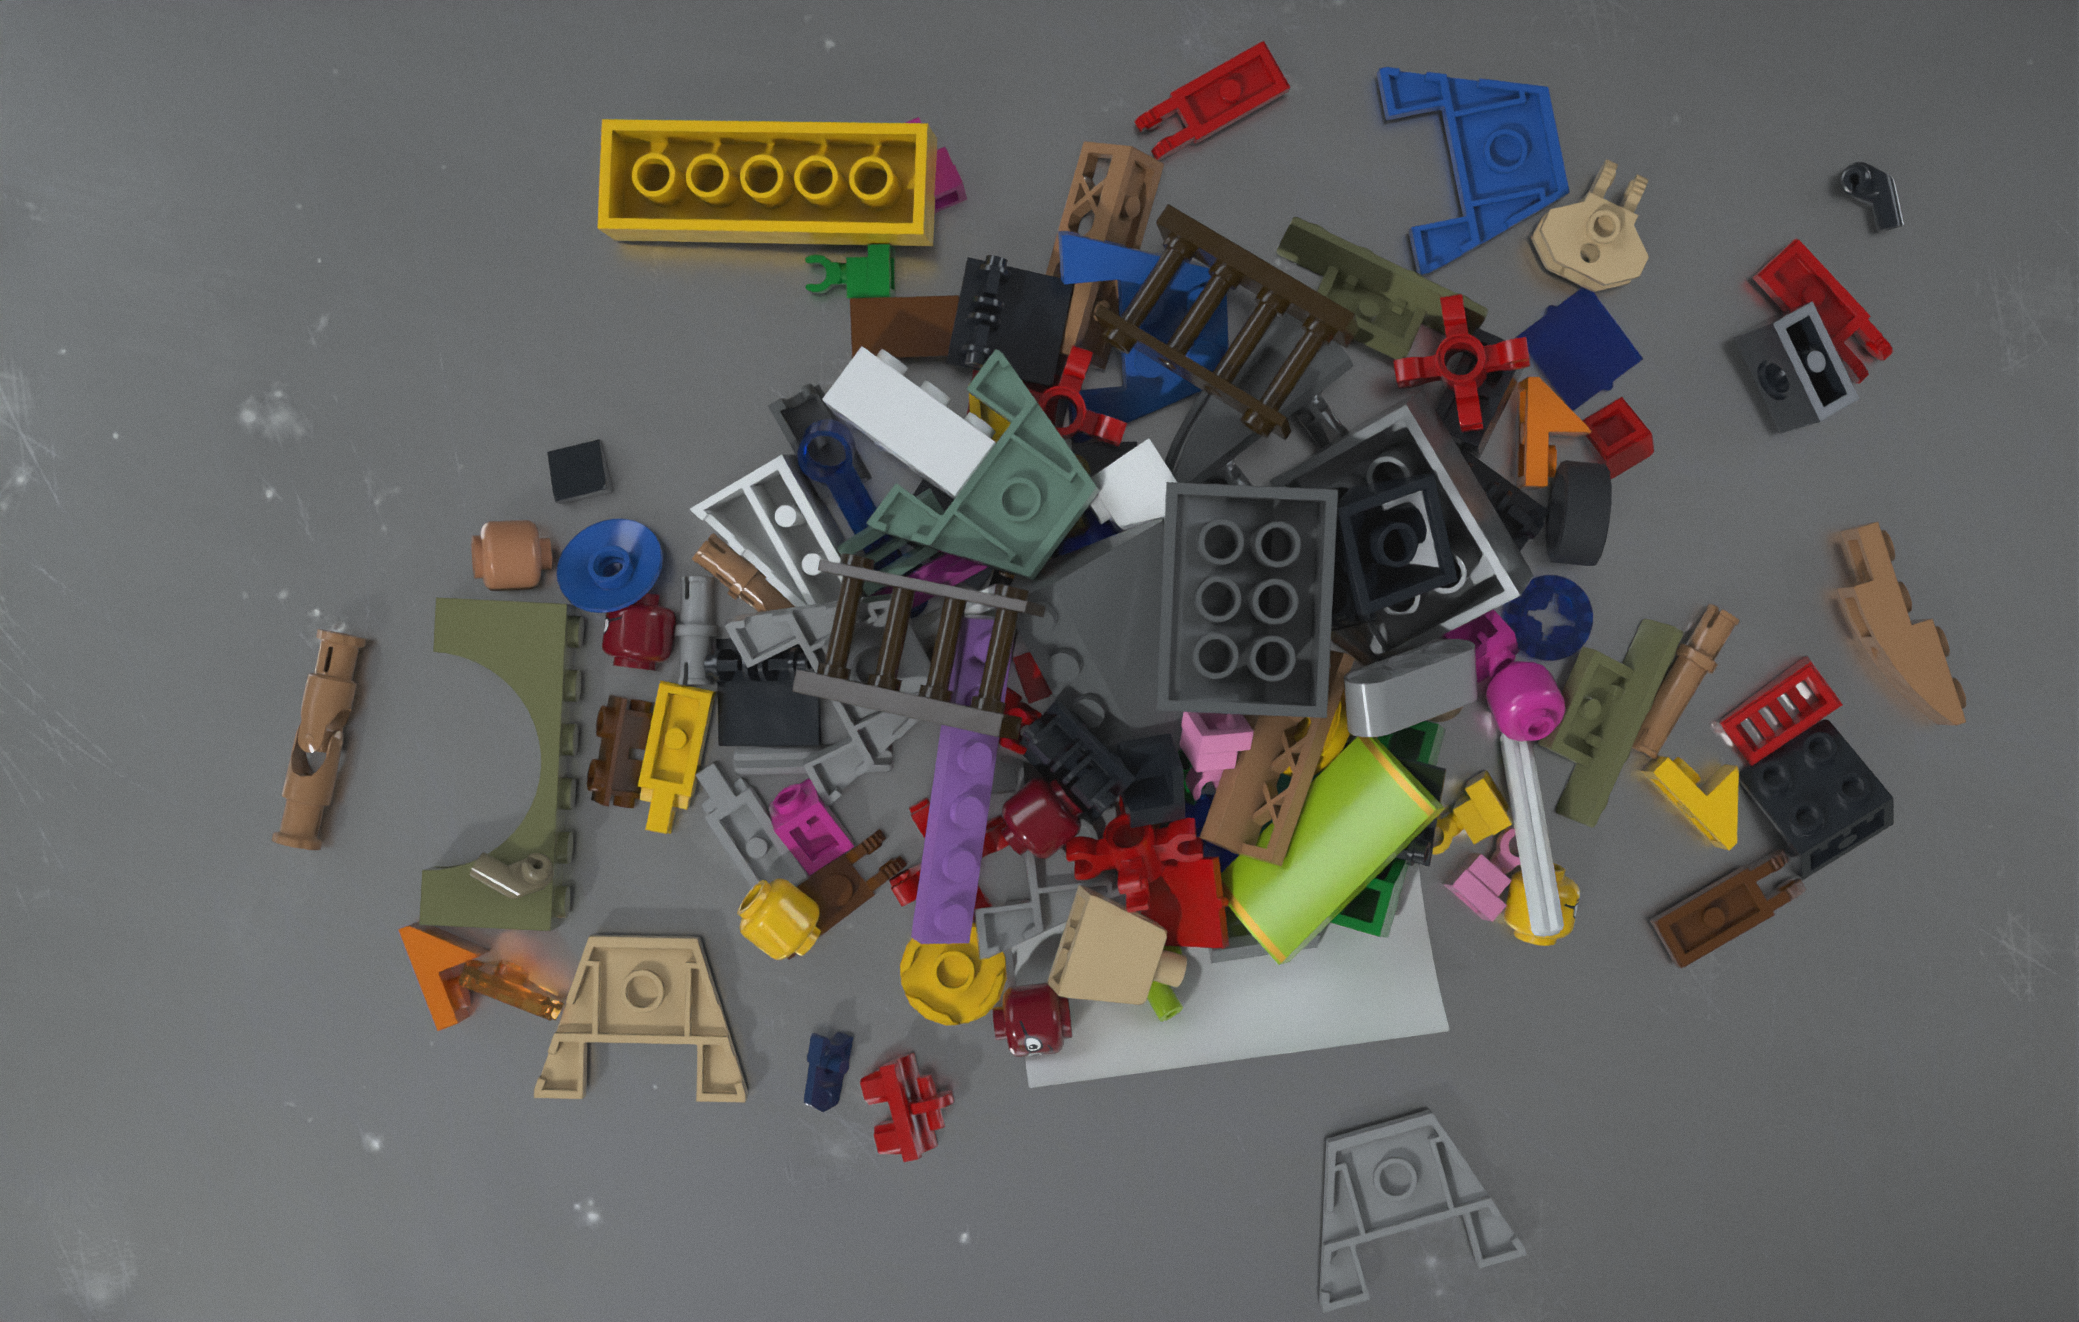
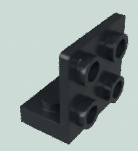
M1827 719L1822 720L1788 741L1754 765H1749L1739 772V782L1788 843L1789 863L1802 881L1894 824L1893 796L1835 726Z

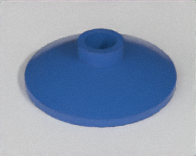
M609 519L595 523L579 532L564 548L557 565L558 585L566 599L582 610L594 613H607L623 609L640 600L657 581L663 564L662 548L655 534L648 527L637 521Z

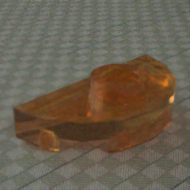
M501 959L497 966L478 960H466L458 976L460 986L549 1021L552 1019L556 1021L564 1005L554 994L528 980L527 978L530 973L526 969L507 960Z

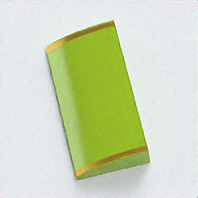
M1357 736L1310 784L1282 866L1239 855L1221 873L1223 896L1228 898V906L1268 954L1279 965L1288 963L1445 808L1376 737ZM1273 822L1258 836L1255 846L1267 849L1274 829Z

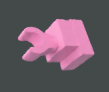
M1183 712L1182 734L1179 746L1193 766L1187 773L1185 782L1195 800L1200 798L1202 787L1212 781V785L1217 790L1223 770L1235 768L1238 751L1251 749L1254 731L1242 714Z
M1507 828L1500 833L1496 841V851L1493 853L1490 861L1480 853H1471L1461 866L1456 868L1443 883L1445 887L1482 920L1493 922L1507 906L1498 896L1511 882L1506 874L1517 865H1521L1519 856L1512 855L1508 847L1510 840L1516 835L1515 828Z

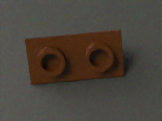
M609 694L607 706H601L596 721V736L601 738L598 759L591 760L587 773V789L592 791V801L603 806H609L610 797L614 795V806L634 808L635 800L640 799L641 787H638L643 760L628 758L629 748L646 749L653 713H651L652 702L631 699L628 709L626 708V698Z

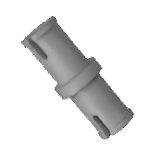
M681 576L680 625H675V636L680 637V679H678V684L713 685L712 677H708L705 674L704 659L707 655H712L713 637H718V626L713 625V583H715V577Z

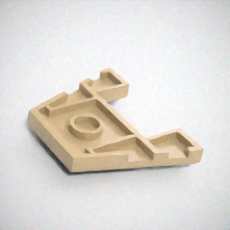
M590 935L569 990L560 1023L549 1046L548 1056L541 1076L538 1078L534 1088V1098L583 1099L586 1096L587 1042L697 1045L696 1102L745 1103L748 1099V1090L701 938L694 936Z

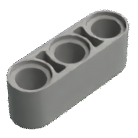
M1463 639L1439 640L1347 673L1344 676L1348 732L1359 737L1384 736L1476 701L1478 692L1474 643Z

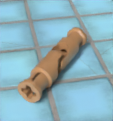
M323 629L317 630L316 637L321 640L314 672L309 673L307 676L300 714L301 724L295 734L281 796L286 799L280 830L273 832L272 841L277 844L307 850H321L322 841L318 839L323 811L325 806L331 805L344 741L343 728L348 721L357 683L352 678L359 648L365 647L367 640L362 637ZM317 751L326 753V758L316 773L313 772L308 763L307 752L314 753Z

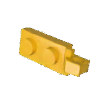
M660 680L638 787H641L640 800L651 802L645 830L671 834L677 808L689 809L691 797H694L698 778L696 774L701 766L716 694L715 691Z

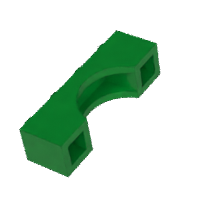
M1425 720L1394 733L1379 736L1378 740L1393 755L1436 766L1446 729L1437 723ZM1395 857L1330 923L1377 937L1388 938L1408 869L1406 860Z

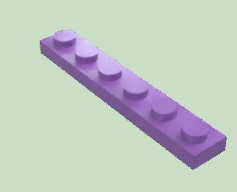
M964 614L948 689L954 691L953 703L970 706L972 696L978 697L995 616ZM1012 648L1007 667L1005 682L1003 686L1001 702H1005ZM941 725L911 938L920 944L970 942L999 737Z

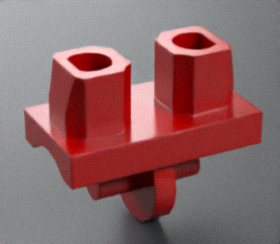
M914 1052L899 1055L880 1066L878 1070L861 1078L860 1085L864 1100L868 1105L888 1102L893 1119L880 1122L874 1126L873 1135L879 1154H902L903 1162L920 1159L922 1153L938 1146L934 1130L945 1127L941 1108L955 1102L953 1091L936 1092L932 1074L920 1076Z

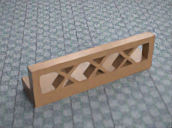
M1084 141L1058 231L1078 233L1081 218L1092 209L1095 218L1091 230L1084 237L1101 241L1108 240L1140 250L1164 163L1133 146ZM1098 158L1111 159L1106 178L1095 186L1092 179ZM1057 232L1045 275L1061 278ZM1118 280L1073 284L1059 356L1068 358L1073 345L1093 352L1090 368L1106 369L1112 345L1102 338L1104 330L1097 320L1095 312L1102 305L1119 315Z
M1330 650L1331 667L1329 670L1327 718L1309 717L1311 724L1308 733L1297 743L1294 734L1298 723L1305 717L1243 714L1254 731L1251 749L1238 751L1235 768L1223 770L1200 835L1201 839L1235 854L1282 866L1344 690V676L1351 670L1354 661L1353 657L1344 652ZM1290 766L1293 775L1289 787L1278 795L1276 785L1280 774ZM1272 819L1274 829L1267 849L1255 846L1262 825Z

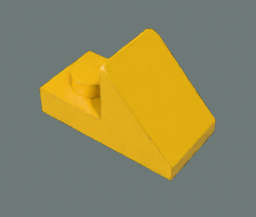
M1658 756L1656 760L1652 759L1641 770L1715 847L1730 851L1737 844L1739 770L1736 765L1724 764L1700 788L1696 786L1701 780L1699 775L1679 757L1672 761L1669 757Z

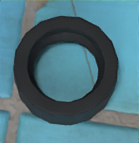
M1568 460L1560 462L1552 482L1547 509L1550 512L1547 514L1546 549L1550 562L1595 566L1601 558L1607 539L1612 504L1611 476L1605 464Z

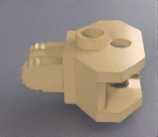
M1607 159L1601 166L1589 192L1576 204L1550 209L1540 218L1531 237L1545 269L1592 292L1628 285L1632 279L1640 277L1649 258L1634 226L1639 216L1634 212L1649 179L1637 174L1628 183L1623 194L1624 197L1618 206L1604 199L1607 189L1616 177L1618 164ZM1580 253L1588 256L1589 263L1581 258Z

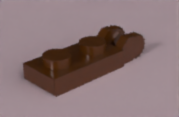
M880 829L847 854L844 853L797 886L799 890L814 900L819 906V918L816 923V927L821 931L819 937L876 894L874 890L907 866L901 856L895 859L891 858L868 880L864 878L855 866V862L865 855L872 854L887 839ZM794 952L791 956L787 958L790 960L795 955H797V953Z
M1784 849L1775 850L1751 863L1748 867H1740L1650 919L1651 924L1676 967L1683 968L1771 918L1775 915L1773 911L1802 895L1807 890L1800 878L1781 883L1765 896L1758 886L1757 881L1780 870L1790 861Z

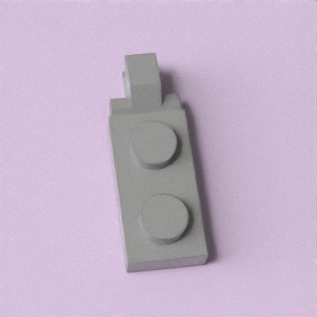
M718 761L712 762L696 774V777L710 796L709 799L701 803L707 814L704 818L751 889L761 880H766L770 883L775 879L782 878L797 887L810 878L805 869L774 832L769 811L753 787H749L743 777L732 782Z

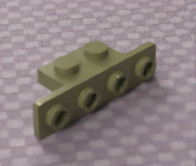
M1299 217L1292 218L1276 250L1277 254L1323 276L1317 292L1356 315L1359 330L1354 336V340L1397 360L1406 358L1421 323L1446 335L1440 298L1460 293H1455L1424 278L1415 271L1407 270L1392 263L1365 247L1357 246L1326 231L1320 225L1309 223ZM1462 294L1468 334L1473 335L1476 327L1480 328L1485 321L1488 309Z
M1647 618L1643 619L1623 663L1597 650L1582 647L1562 690L1566 707L1563 720L1547 737L1540 739L1538 745L1576 763L1557 805V814L1588 827H1595L1601 813L1607 806L1609 795L1619 773L1629 758L1631 747L1646 714L1653 705L1654 697L1668 666L1675 657L1676 649L1683 636L1682 630L1669 624Z

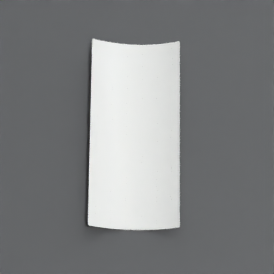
M1419 864L1408 865L1388 938L1377 937L1329 923L1320 932L1321 936L1317 948L1303 949L1290 962L1281 965L1270 955L1211 963L1209 948L1181 947L1182 955L1187 958L1186 971L1181 984L1178 987L1171 986L1182 1004L1183 1010L1173 1018L1160 1022L1148 1000L1142 1005L1069 998L1073 1038H1065L1063 1048L1058 1053L1025 1057L1029 1088L1448 1032L1449 1025L1439 989L1428 933ZM1126 894L1113 899L1126 906ZM1030 898L1007 901L1005 906L1030 903ZM1067 922L1011 948L1016 986L1048 982Z

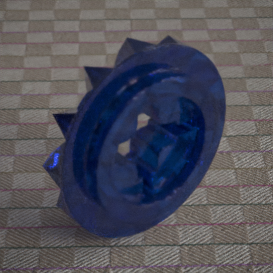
M1542 575L1532 578L1523 593L1511 600L1506 607L1507 625L1515 633L1519 650L1537 660L1556 661L1573 655L1586 643L1593 626L1592 605L1584 590L1572 580L1558 575ZM1554 595L1555 614L1562 616L1563 620L1570 621V625L1551 626L1549 633L1545 634V638L1542 640L1544 634L1542 632V622L1535 620L1534 616L1528 615V611L1545 610L1548 603L1552 602Z

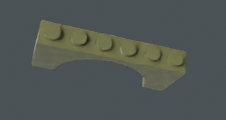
M436 597L433 652L447 653L469 659L486 667L502 678L520 697L529 711L539 739L541 769L532 805L517 829L501 845L488 854L507 865H511L528 858L529 854L542 853L550 858L554 868V876L552 881L543 890L518 899H511L470 876V872L477 860L460 865L434 866L422 870L419 925L552 931L560 926L561 918L568 917L570 887L562 886L563 864L571 863L573 835L572 832H565L566 810H573L576 796L575 778H568L569 756H576L579 736L578 725L570 724L571 702H578L581 693L580 670H573L574 648L582 647L584 636L583 617L576 616V606Z

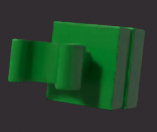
M868 244V257H846V263L832 262L827 257L817 254L805 258V262L808 264H822L827 273L823 282L819 284L811 283L805 286L806 290L820 294L829 291L834 285H847V299L896 297L895 247L890 244Z

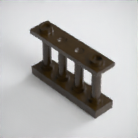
M1167 204L1156 221L1163 240H1165L1162 244L1165 251L1121 317L1104 306H1099L1095 316L1104 330L1102 338L1126 354H1129L1133 348L1243 414L1240 422L1254 433L1268 438L1272 432L1286 441L1292 431L1287 417L1278 411L1323 344L1329 346L1333 340L1345 348L1348 347L1359 330L1356 315L1170 204ZM1195 258L1210 267L1208 273L1211 278L1168 343L1165 344L1140 329V327L1183 262L1190 263ZM1240 285L1257 295L1254 299L1257 306L1214 371L1211 372L1186 357V354L1229 289L1236 290ZM1286 312L1303 322L1301 329L1304 333L1260 400H1257L1234 386L1232 382L1275 317L1282 318Z
M842 553L840 563L820 559L818 571L842 576V583L825 663L819 662L817 673L796 670L792 692L995 737L1018 740L1022 717L1004 714L1006 703L1001 702L1003 686L1019 613L1044 618L1046 606L1028 602V590L996 584L994 594L875 571L873 570L875 560ZM865 581L893 587L875 674L869 673L867 684L850 680L852 669L846 668ZM915 592L945 597L926 685L920 684L918 695L900 691L902 680L897 679ZM967 602L997 608L978 697L972 696L970 706L953 703L954 691L948 690Z

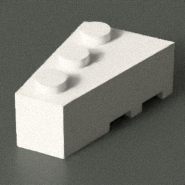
M861 346L822 400L843 424L852 430L854 428L858 429L873 440V444L888 455L891 453L909 466L914 473L952 499H955L996 443L991 438L996 431L971 412L963 419L947 408L952 400L930 382L925 380L921 387H918L903 376L908 368L885 350L881 349L877 356Z
M780 455L690 508L702 521L705 520L728 541V545L735 552L743 555L766 576V580L795 607L838 601L843 577L818 571L820 559L840 563L841 554L837 546L845 542V539L796 455ZM864 589L861 598L868 597Z

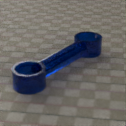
M820 420L814 422L805 430L798 448V463L802 471L809 478L827 484L854 535L869 526L866 522L877 508L852 464L856 450V443L852 432L838 421ZM818 436H830L842 443L845 448L846 458L838 465L824 466L815 462L810 457L807 446L811 440ZM885 534L863 548L864 553L866 554L892 536ZM900 549L895 550L876 562L873 569L879 571L903 556ZM920 563L902 575L906 576L923 565ZM928 600L911 610V619L924 611Z

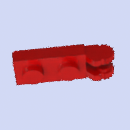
M1262 41L1171 92L1169 99L1138 116L1134 122L1139 131L1144 132L1159 126L1176 112L1179 114L1186 128L1160 140L1151 150L1154 158L1161 161L1182 150L1194 141L1197 144L1289 92L1291 87L1265 41Z
M1797 238L1785 246L1752 277L1783 311L1813 301L1852 382L1860 384L1869 375L1863 362L1844 343L1853 333L1858 342L1880 361L1886 360L1894 352L1887 339L1868 320L1871 316Z

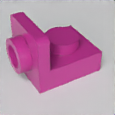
M1494 609L1442 635L1444 640L1463 639L1474 643L1477 683L1482 682L1488 676L1493 678L1500 668L1514 662L1515 655L1520 651L1514 631Z
M810 778L800 784H792L778 793L774 801L768 805L774 832L809 876L854 847L851 835L831 809L825 806Z

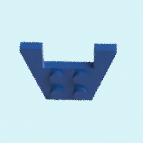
M1393 67L1379 68L1377 78L1386 121L1437 110L1442 111L1463 217L1410 228L1409 236L1416 271L1423 277L1428 276L1570 193L1548 87L1481 78L1478 81L1447 77V74L1426 72V74L1400 71V68Z
M1058 231L1061 281L1065 285L1118 280L1120 317L1162 255V253L1142 251L1108 240L1101 241L1080 236L1078 233L1070 231ZM1195 261L1190 263L1183 262L1140 329L1167 344L1211 278L1208 273L1210 267ZM1227 294L1186 354V357L1211 372L1214 371L1229 348ZM1133 348L1129 354L1121 351L1122 386L1081 390L1080 395L1084 399L1087 410L1128 423L1202 390ZM1068 401L1069 425H1071L1077 417V412L1073 404ZM1078 432L1070 439L1073 443H1083L1093 437Z

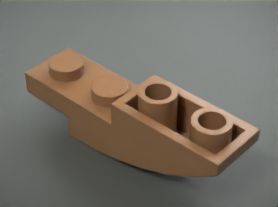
M1878 521L1861 524L1841 531L1857 582L1837 588L1847 616L1862 645L1893 687L1917 710L1937 725L1956 726L1965 723L1966 719L1962 709L1966 707V696L1960 682L1955 677L1952 678L1945 658L1950 653L1947 638L1943 630L1939 626H1935L1933 618L1910 621L1908 613L1912 611V601L1904 583L1897 581L1891 561L1895 560V549L1889 534L1885 530L1880 529Z

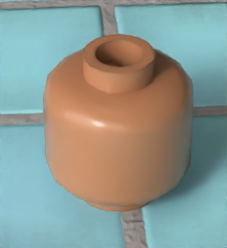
M530 520L489 521L482 526L480 535H472L471 537L474 579L482 578L484 585L490 591L534 589L538 586L541 579V570H551L552 568L550 538H539L538 528Z

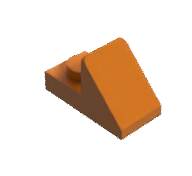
M1527 377L1518 383L1516 487L1520 490L1544 488L1548 486V477L1553 478L1555 476L1557 450L1555 445H1549V437H1584L1591 433L1589 427L1540 377Z
M419 922L398 929L437 1031L458 1024L470 1017L466 1008L471 1006L468 988L461 976L454 977L451 967L477 958L489 952V950L433 925H419Z

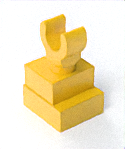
M1487 770L1468 780L1465 787L1468 795L1455 802L1452 812L1444 815L1439 814L1437 827L1443 831L1444 839L1434 844L1432 854L1437 855L1447 850L1453 837L1464 829L1473 844H1476L1513 824L1512 810Z

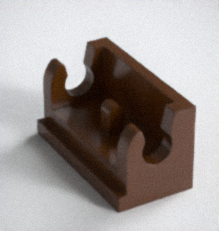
M959 295L850 298L852 359L861 346L877 356L881 349L895 358L947 356Z

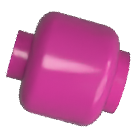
M1515 661L1506 664L1497 671V674L1489 682L1485 693L1488 707L1499 730L1507 738L1519 742L1540 740L1547 737L1561 723L1566 711L1564 697L1552 674L1543 665L1535 662Z

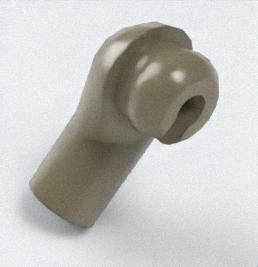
M483 852L475 862L470 876L508 898L518 899L543 890L552 881L554 868L550 858L542 853L529 854L528 858L507 865Z

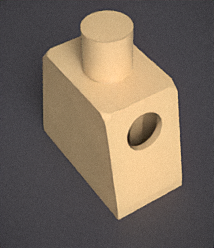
M1078 885L1047 983L1057 995L1066 998L1142 1005L1147 1000L1153 981L1173 987H1178L1181 984L1186 971L1187 958L1184 955L1163 949L1167 938V930L1156 921L1138 912L1128 913L1126 906L1086 886Z

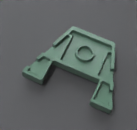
M995 349L966 389L972 396L1011 423L943 515H939L899 484L895 483L866 523L877 532L1034 580L1100 490L1006 357L999 350Z

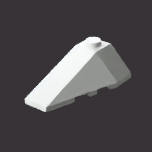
M1150 439L1139 444L1091 477L1100 491L1090 503L1089 508L1100 524L1109 520L1114 529L1119 533L1165 516L1166 482L1177 483Z

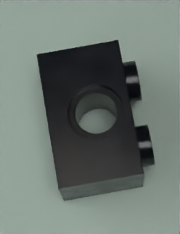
M1813 301L1775 314L1734 337L1780 434L1819 423L1860 399Z

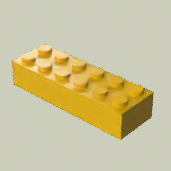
M602 119L597 229L615 241L933 246L937 137L928 123Z

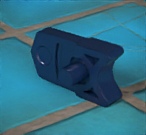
M837 1032L829 1040L827 1037L817 1033L811 1034L807 1054L809 1067L804 1094V1103L824 1113L839 1103L844 1074L849 1070V1059L853 1043L851 1035Z

